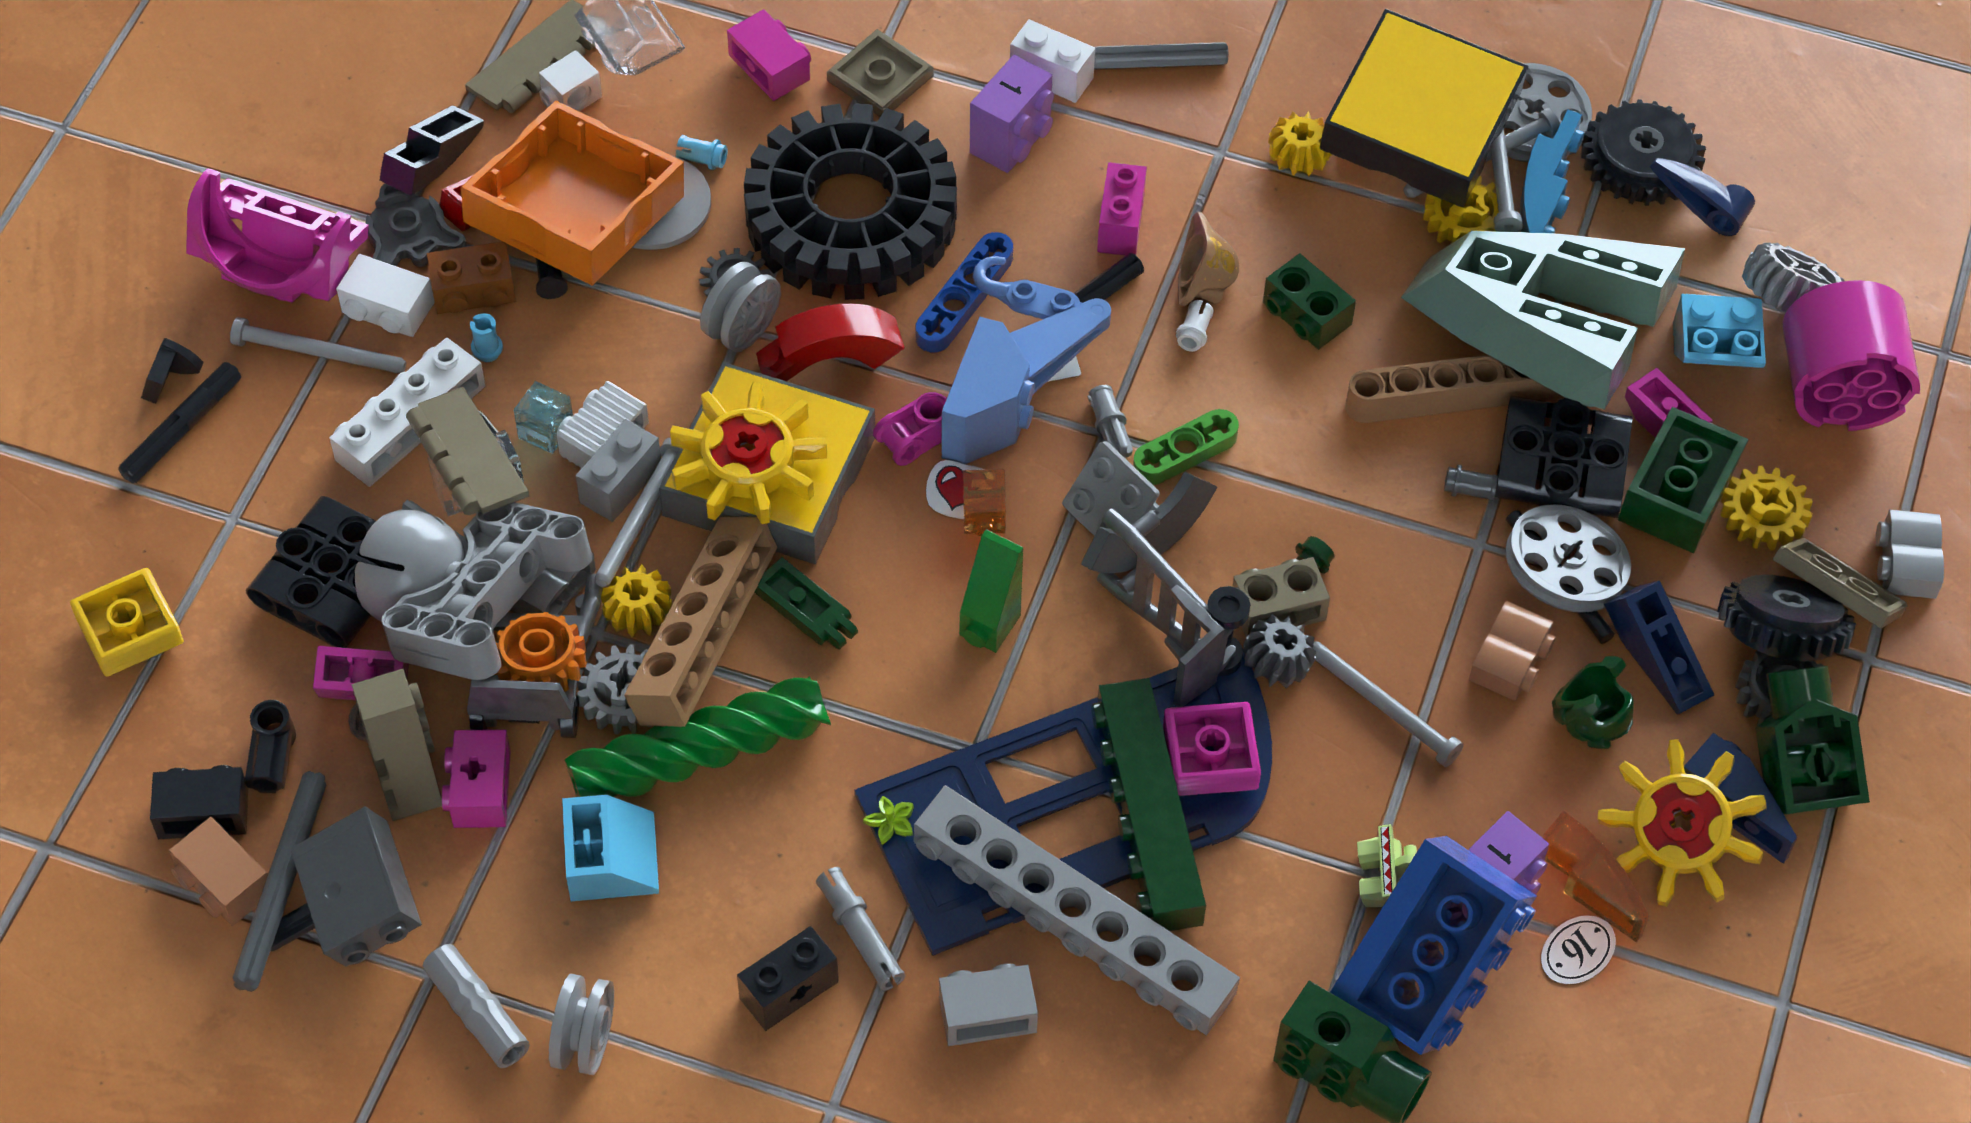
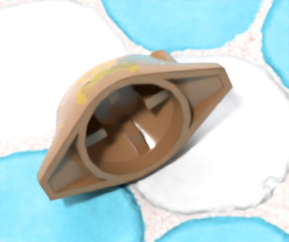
M1199 211L1192 216L1180 263L1178 297L1179 305L1186 306L1194 298L1198 297L1219 304L1223 297V291L1234 283L1239 273V261L1234 249L1214 231L1205 215Z

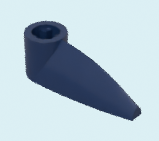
M1656 158L1649 166L1677 198L1718 234L1724 236L1736 235L1755 205L1753 194L1745 187L1737 184L1725 186L1704 172L1686 164Z

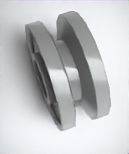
M749 262L735 264L718 279L709 292L701 312V330L712 339H721V343L729 350L742 352L750 347L771 323L781 297L780 283L768 274L760 275V271Z
M575 974L567 976L558 997L549 1041L550 1067L565 1070L570 1064L575 1051H578L579 1073L595 1075L604 1056L612 1023L614 1008L613 982L598 979L591 990L589 998H587L585 978Z

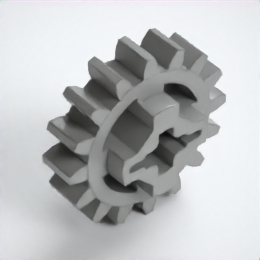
M616 645L611 646L610 656L605 657L604 654L597 652L595 653L597 664L587 663V666L583 668L585 676H581V679L577 681L579 706L584 708L587 720L596 717L598 729L602 730L609 723L613 725L614 734H619L622 726H628L632 734L637 733L638 721L628 705L624 694L648 649L644 650L640 655H636L634 645H629L626 653H620Z

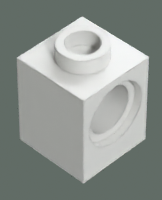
M576 50L539 72L541 83L539 94L547 108L556 100L577 111H581L602 98L599 72Z

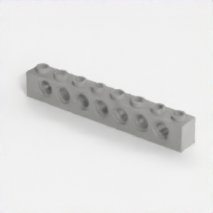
M945 785L914 823V843L924 856L931 860L940 859L952 867L954 874L965 883H976L984 888L998 905L1004 908H1010L1011 906L1023 914L1026 921L1040 932L1049 931L1061 939L1064 947L1074 955L1079 957L1085 955L1099 964L1100 970L1107 977L1115 981L1123 980L1135 988L1139 997L1153 1006L1161 1005L1173 1013L1175 1020L1186 1029L1191 1031L1197 1029L1207 1036L1235 997L1240 981L1239 976ZM958 836H966L972 839L973 842L967 845H959L953 839ZM1000 859L1007 862L1009 866L1004 869H996L988 863L992 860ZM1037 883L1046 890L1040 893H1032L1025 886ZM1067 907H1074L1079 909L1082 915L1068 917L1061 910ZM1110 931L1115 933L1119 939L1107 942L1102 940L1098 934ZM1142 955L1150 956L1156 961V964L1153 966H1143L1135 958ZM1186 980L1194 988L1189 991H1181L1173 985V982Z

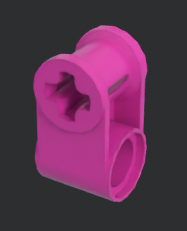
M936 392L925 393L896 412L886 415L874 427V438L880 443H885L893 453L892 458L897 465H908L921 454L942 443V409L947 399L942 394Z

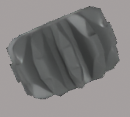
M1272 614L1265 622L1258 620L1253 625L1243 643V652L1246 654L1244 666L1255 668L1254 679L1263 676L1268 679L1269 687L1275 684L1276 681H1279L1287 689L1294 681L1301 682L1307 676L1309 668L1312 667L1315 661L1316 651L1313 649L1315 637L1304 635L1305 624L1294 626L1291 624L1289 616L1280 622Z

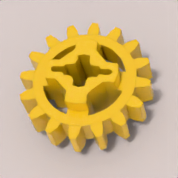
M1479 176L1464 208L1427 193L1423 220L1428 221L1427 231L1429 233L1438 231L1437 242L1441 243L1448 239L1451 241V244L1470 231H1495L1494 217L1499 213L1497 195L1494 193L1495 183L1492 182L1484 186L1481 184L1482 177Z
M1763 465L1758 466L1754 475L1745 468L1742 470L1740 478L1733 476L1730 479L1728 487L1725 488L1721 498L1723 506L1720 516L1729 518L1726 525L1728 531L1735 529L1740 531L1737 538L1738 541L1741 542L1749 537L1753 539V548L1757 549L1761 542H1766L1770 551H1773L1778 541L1786 545L1791 543L1793 538L1800 539L1803 537L1805 529L1812 518L1813 513L1810 512L1813 501L1810 498H1804L1807 490L1805 485L1797 487L1793 485L1795 475L1791 474L1786 478L1780 477V468L1775 467L1772 474H1768Z

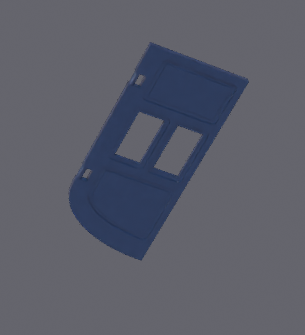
M1244 652L1241 666L1236 672L1230 675L1217 676V682L1184 706L1235 702L1250 703L1261 769L1259 788L1257 790L1179 796L1188 834L1201 828L1206 833V835L1190 841L1193 851L1210 844L1213 846L1241 833L1259 813L1269 787L1272 767L1270 723L1257 678L1254 679V671L1251 667L1244 666V657L1246 655ZM1178 667L1149 677L1163 734L1165 709L1177 707L1173 703ZM1098 697L854 790V795L865 817L873 813H880L879 801L882 796L888 798L894 807L901 802H909L914 805L912 815L908 819L912 827L913 836H900L894 831L892 837L882 845L878 835L879 827L870 826L932 956L987 935L990 931L1012 922L1015 924L1025 920V916L1010 906V908H1006L1008 913L985 921L983 914L1002 906L993 901L988 891L976 883L968 884L959 879L954 874L952 867L940 859L931 860L924 856L914 843V823L945 785L1018 833H1020L1017 828L1019 826L1109 792L1110 794L1109 778L1114 776L1111 765L1104 766L1100 740H1105L1102 728L1095 729L1091 711V704L1097 703ZM1076 730L1096 769L1005 804L986 764ZM1213 746L1205 747L1208 751H1214ZM1115 803L1119 813L1123 815L1120 803ZM1119 835L1060 858V860L1102 888H1106L1130 878L1127 854L1132 852L1129 841H1122ZM958 836L953 839L959 845H967L973 842L972 839L966 836ZM1000 859L992 860L988 863L996 869H1004L1009 866L1007 862ZM1037 883L1025 886L1032 893H1040L1046 890Z

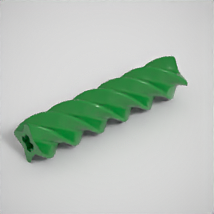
M810 676L808 678H790L775 684L767 692L742 694L733 699L727 706L714 705L701 708L691 714L685 727L653 726L644 735H622L613 739L603 749H581L572 753L564 761L576 797L596 795L616 797L617 794L636 797L650 791L658 780L674 783L684 781L691 777L700 765L708 768L725 767L737 757L740 751L749 754L765 753L774 747L780 737L790 740L806 739L817 730L821 723L831 725L823 703L818 682L811 680Z

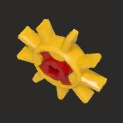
M753 382L748 392L747 409H737L727 413L719 401L707 391L701 394L702 409L705 416L712 423L705 432L672 425L670 430L671 445L699 452L702 455V459L672 469L673 485L678 490L708 479L715 487L706 503L709 519L715 521L724 511L729 499L734 496L752 498L754 512L760 523H770L771 504L767 494L773 492L781 485L808 501L814 496L813 481L794 470L793 464L797 460L827 459L826 437L792 440L790 432L809 418L808 403L804 399H800L777 417L763 411L764 394L761 382Z
M1679 739L1669 740L1667 759L1670 765V775L1658 779L1654 783L1646 779L1637 767L1624 761L1619 766L1622 777L1627 784L1641 794L1635 810L1623 811L1613 808L1598 810L1597 819L1599 824L1610 828L1626 827L1634 829L1638 844L1631 850L1618 856L1611 864L1612 871L1619 877L1631 872L1638 864L1647 859L1662 868V876L1656 887L1658 905L1667 907L1673 898L1678 874L1695 872L1701 875L1707 893L1716 902L1724 900L1723 882L1716 874L1712 865L1725 852L1731 853L1745 862L1760 865L1763 851L1752 843L1733 837L1732 820L1743 816L1756 815L1767 809L1764 795H1751L1737 801L1728 802L1718 788L1732 771L1735 762L1734 755L1726 751L1715 761L1711 771L1705 778L1686 774L1684 771L1685 754ZM1680 815L1685 820L1693 818L1690 821L1691 830L1684 832L1681 827L1675 828V818Z

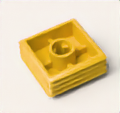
M149 568L140 569L70 601L75 618L106 677L184 642L179 625Z

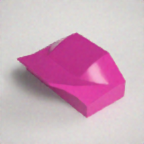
M1655 368L1627 387L1624 397L1635 419L1655 438L1672 407L1710 423L1713 421L1709 415L1658 368Z

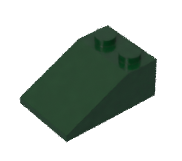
M1672 407L1627 490L1617 520L1694 554L1749 439Z

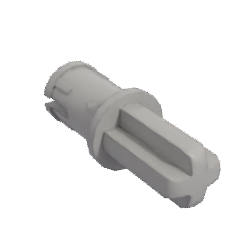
M1109 385L1094 387L1089 391L1087 397L1096 417V431L1102 434L1104 441L1109 442L1124 458L1131 456L1133 448L1125 429L1127 419L1124 413L1119 412L1113 395V389Z

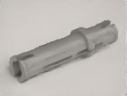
M833 867L828 869L836 885H831L824 872L817 877L816 884L834 909L832 913L833 918L838 925L845 927L848 935L853 940L878 982L879 988L882 991L894 988L885 971L890 972L897 985L905 979V972L901 970L873 922L865 912L867 905L863 898L854 894L841 868Z

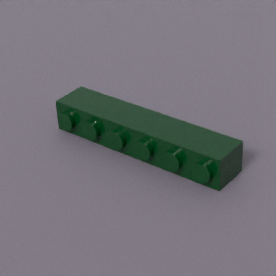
M1150 678L1099 685L1098 702L1091 704L1092 718L1095 729L1102 728L1105 740H1100L1101 757L1104 766L1111 765L1114 776L1109 778L1111 799L1113 803H1120L1123 814L1118 815L1120 837L1122 841H1129L1132 853L1127 854V864L1131 880L1138 879L1141 892L1136 893L1138 911L1168 931L1203 926L1206 902Z

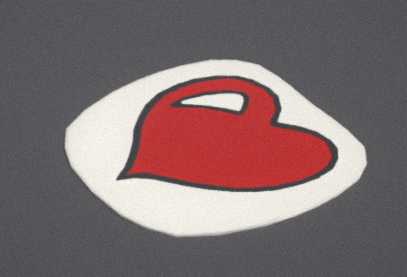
M950 460L940 461L933 467L927 480L926 497L928 504L936 512L948 517L958 519L975 518L983 512L991 499L994 479L985 469Z

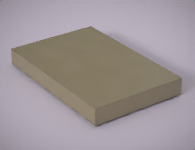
M1800 538L1781 546L1773 557L1774 561L1879 628H1883L1901 618L1908 607L1907 602L1805 538Z

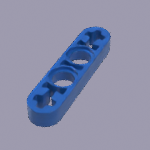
M991 232L984 235L918 318L916 322V342L921 349L930 353L940 352L951 344L987 297V294L981 292L975 284L968 283L965 277L974 272V268L979 261L989 257L990 251L996 252L993 256L1006 259V264L994 265L986 270L987 278L999 281L1013 261V242L1010 237L1000 232ZM949 300H960L965 304V307L959 311H950L944 307V304ZM939 319L942 321L940 324V333L934 332L936 328L939 326ZM927 332H934L931 336L927 335Z

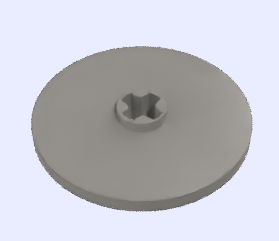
M675 157L684 161V197L632 248L644 250L669 248L688 240L703 227L711 209V193L707 180L691 163Z

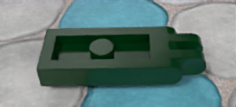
M783 557L764 572L754 593L816 643L822 645L828 641L835 648L841 649L847 643L841 633L849 639L858 634L857 627L849 621L852 618L849 610Z

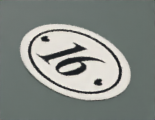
M1579 916L1562 923L1550 934L1542 949L1541 964L1546 975L1553 981L1561 984H1577L1596 976L1606 967L1614 953L1616 938L1613 928L1607 921L1596 916Z

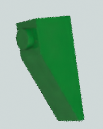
M987 529L981 536L961 606L959 635L975 647H985L996 653L1021 616L1023 547Z

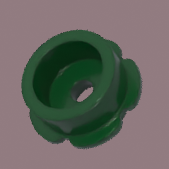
M1310 536L1303 544L1298 543L1295 547L1296 553L1299 555L1296 559L1303 560L1314 557L1320 573H1327L1329 571L1330 563L1335 555L1324 541Z

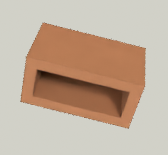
M212 817L208 818L169 849L175 865L171 869L172 874L186 890L194 887L202 895L199 897L201 904L214 918L222 915L234 926L257 907L268 873Z

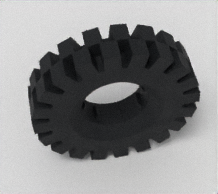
M854 103L851 119H844L841 105L834 104L821 106V123H817L808 110L791 117L792 132L781 124L767 135L768 147L759 144L751 156V168H746L744 202L746 227H748L751 244L755 252L761 251V258L765 260L764 265L773 274L783 268V281L799 290L811 279L812 295L830 299L836 284L844 285L845 300L865 299L864 284L872 283L878 297L897 292V276L910 286L924 277V264L934 268L944 256V244H951L955 232V220H957L956 173L953 162H947V150L937 138L929 142V129L914 120L904 128V114L889 108H885L878 122L873 121V105ZM843 174H860L879 181L883 188L887 189L891 194V197L886 198V205L879 211L857 219H842L828 215L821 211L819 206L810 199L811 196L815 195L816 188L821 183Z

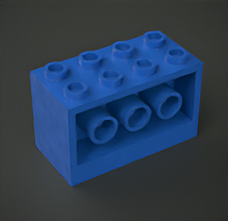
M1448 836L1425 839L1330 993L1388 1026L1393 1037L1419 1055L1435 1049L1439 1051L1444 1044L1451 1046L1464 1027V1024L1459 1021L1468 1006L1474 1009L1486 993L1488 986L1483 981L1492 968L1498 971L1511 953L1512 948L1507 943L1516 930L1520 933L1523 932L1532 920L1536 910L1531 905L1537 895ZM1463 903L1468 909V918L1463 914ZM1439 942L1443 946L1444 956L1439 951ZM1415 981L1419 985L1420 993L1416 989Z

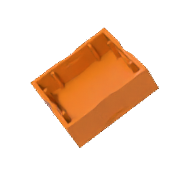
M555 100L522 131L518 139L509 148L494 156L461 186L463 222L593 286L684 197V161L640 140L618 134L600 121Z

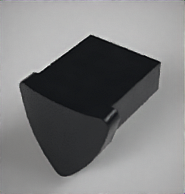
M164 338L146 379L141 398L156 404L170 372L198 374L204 362L191 350Z

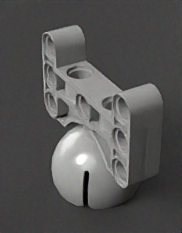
M513 502L484 514L481 511L477 512L476 516L463 529L465 541L462 542L448 524L442 519L426 512L397 510L383 515L368 530L360 546V555L403 565L405 569L404 571H397L358 562L355 567V587L362 607L375 619L382 622L394 659L471 680L487 679L499 671L501 659L492 630L546 568L562 572H576L586 568L593 559L585 525L581 518Z

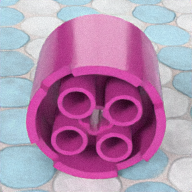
M1853 280L1836 282L1821 286L1804 294L1786 311L1782 325L1795 407L1799 416L1809 424L1818 428L1824 423L1847 425L1848 431L1873 428L1888 423L1906 412L1905 405L1915 394H1920V381L1906 306L1901 295L1894 289L1871 281Z

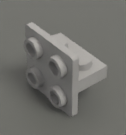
M1104 441L1097 445L1065 496L1062 504L1095 536L1099 527L1110 529L1102 522V518L1108 510L1115 509L1130 524H1133L1147 512L1155 511L1159 507L1155 501L1159 497L1160 492L1109 442Z

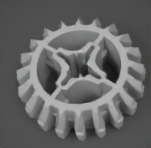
M1770 242L1757 245L1754 252L1750 253L1745 262L1742 274L1745 284L1749 289L1753 290L1756 296L1761 297L1765 303L1771 304L1777 310L1786 312L1804 294L1821 286L1845 281L1839 277L1836 271L1829 269L1827 264L1817 261L1815 257H1810L1802 251L1794 250L1790 246L1784 247L1779 243L1772 244Z

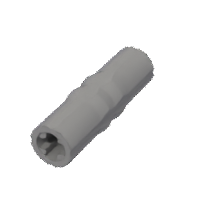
M445 944L432 951L424 960L423 969L447 999L454 1013L461 1018L465 1027L476 1037L498 1067L506 1068L519 1061L528 1051L529 1041L504 1011L499 1000L491 994L486 983L477 976L454 945Z

